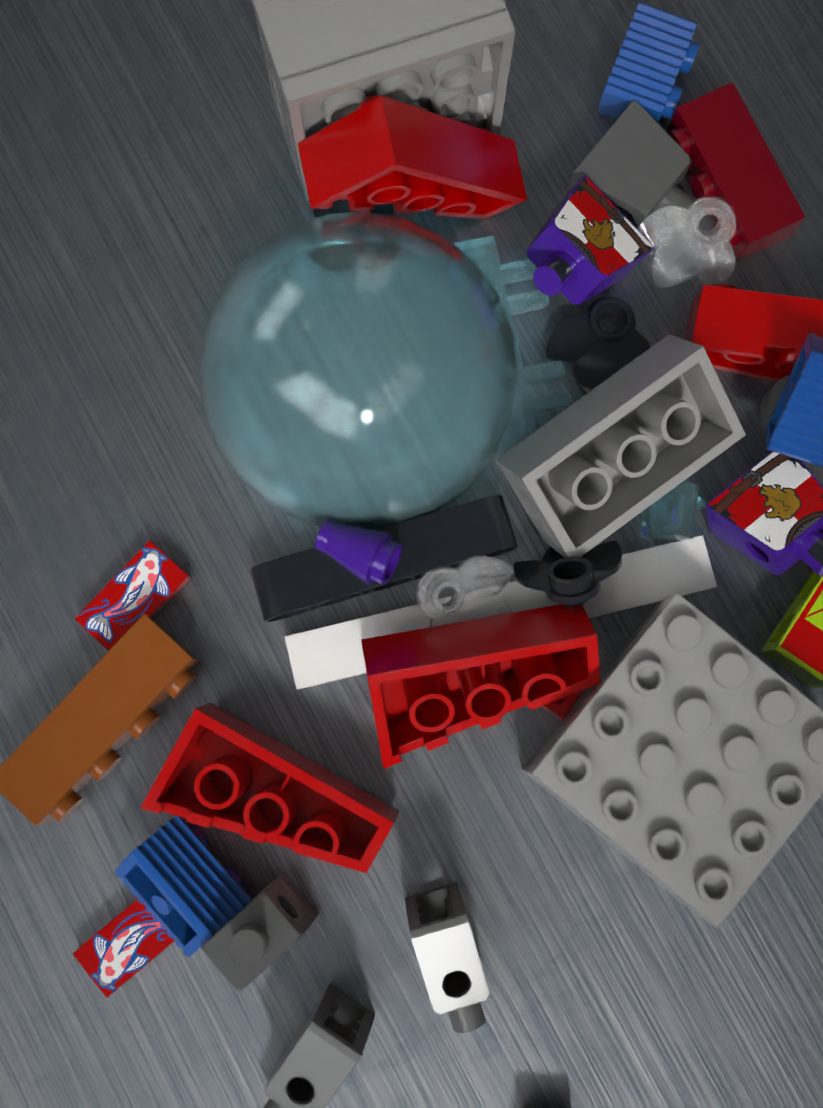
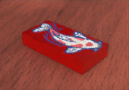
M149 540L80 612L75 620L109 651L144 613L155 617L186 585L191 577Z
M137 899L72 954L104 996L108 998L172 944L175 939L168 936V932L161 928L160 922L154 920L152 913L147 912L145 905L139 903Z

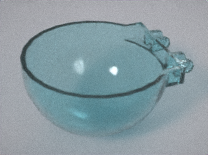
M372 211L326 213L288 226L253 249L227 278L207 318L199 357L201 402L216 446L237 477L272 508L310 526L321 528L327 519H331L341 524L376 530L440 511L464 495L496 456L505 454L537 430L535 416L562 411L572 405L571 396L568 393H555L546 397L530 399L527 385L554 381L566 374L564 364L560 361L523 367L512 316L539 310L546 307L550 302L548 295L538 290L507 296L505 284L533 279V274L537 267L530 259L500 264L494 235L452 243L444 235L408 218Z

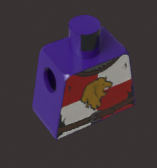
M584 175L552 211L526 249V253L530 261L537 267L533 274V280L540 292L548 296H555L561 292L572 304L581 305L623 280L655 247L606 195Z
M772 451L706 504L708 530L770 573L781 575L801 559L820 577L823 576V487L801 460Z

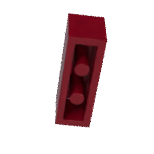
M729 83L676 108L666 132L688 154L691 160L687 170L690 175L691 191L700 205H706L714 221L713 229L720 246L725 250L729 249L737 263L791 238L806 216L734 83Z

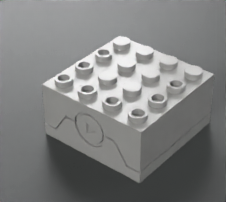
M252 0L275 110L306 201L309 198L298 143L359 109V104L366 98L376 95H388L393 100L414 107H424L429 112L447 118H456L462 123L480 129H489L492 133L500 135L515 37V28L509 12L506 10L507 7L504 0Z
M676 593L654 605L600 672L601 683L587 688L566 717L558 724L524 766L522 771L691 912L719 929L823 794V710L680 594Z

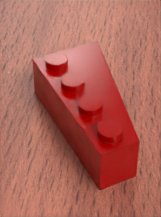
M376 95L366 98L359 104V109L298 143L310 208L329 209L333 206L332 202L339 199L348 200L350 211L369 212L374 208L373 204L393 203L396 214H413L414 212L433 209L434 216L487 219L527 200L516 145L513 139L492 133L489 129H480L462 123L456 118H447L429 112L424 107H414L393 100L388 95Z
M725 283L703 285L691 303L684 340L703 346L714 369L777 382L779 379L790 375L808 334L814 333L818 337H823V300L742 290L734 285Z
M558 604L361 639L383 769L402 762V754L422 746H426L427 750L431 751L450 743L448 736L479 724L481 729L484 730L502 722L501 717L506 713L523 706L534 710L601 683L597 634L583 605L568 607Z
M211 702L194 709L140 807L141 809L158 814L165 812L186 818V822L209 828L213 826L243 835L242 838L264 844L268 842L294 850V853L367 873L400 812L391 805Z

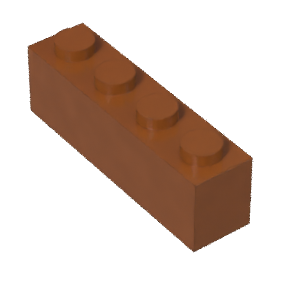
M144 613L0 766V793L34 826L51 823L53 820L60 824L82 803L83 798L78 793L92 778L97 782L101 781L117 766L122 759L117 751L132 736L136 741L139 740L156 724L160 718L155 712L156 709L169 696L176 700L188 690L198 677L193 670L201 660L156 618Z

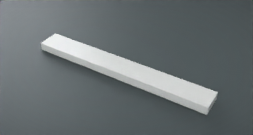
M703 535L623 554L620 569L600 582L599 592L583 604V607L589 619L658 603L676 593L686 596L716 588L717 584ZM515 580L284 637L296 689L301 690L366 674L361 639L553 606L559 603L551 601L544 591L526 588Z

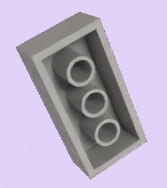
M669 334L495 461L544 542L565 558L581 557L746 434L704 347Z

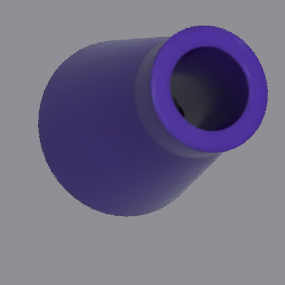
M327 519L323 523L315 541L316 550L330 556L368 585H371L374 581L381 585H386L394 574L402 554V544L393 541L391 533L341 524L331 519Z

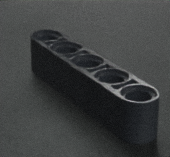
M503 496L485 497L376 529V531L391 533L392 540L402 544V554L399 563L386 585H381L375 581L371 585L366 584L330 556L315 548L254 566L250 569V574L264 622H274L489 559L518 548Z

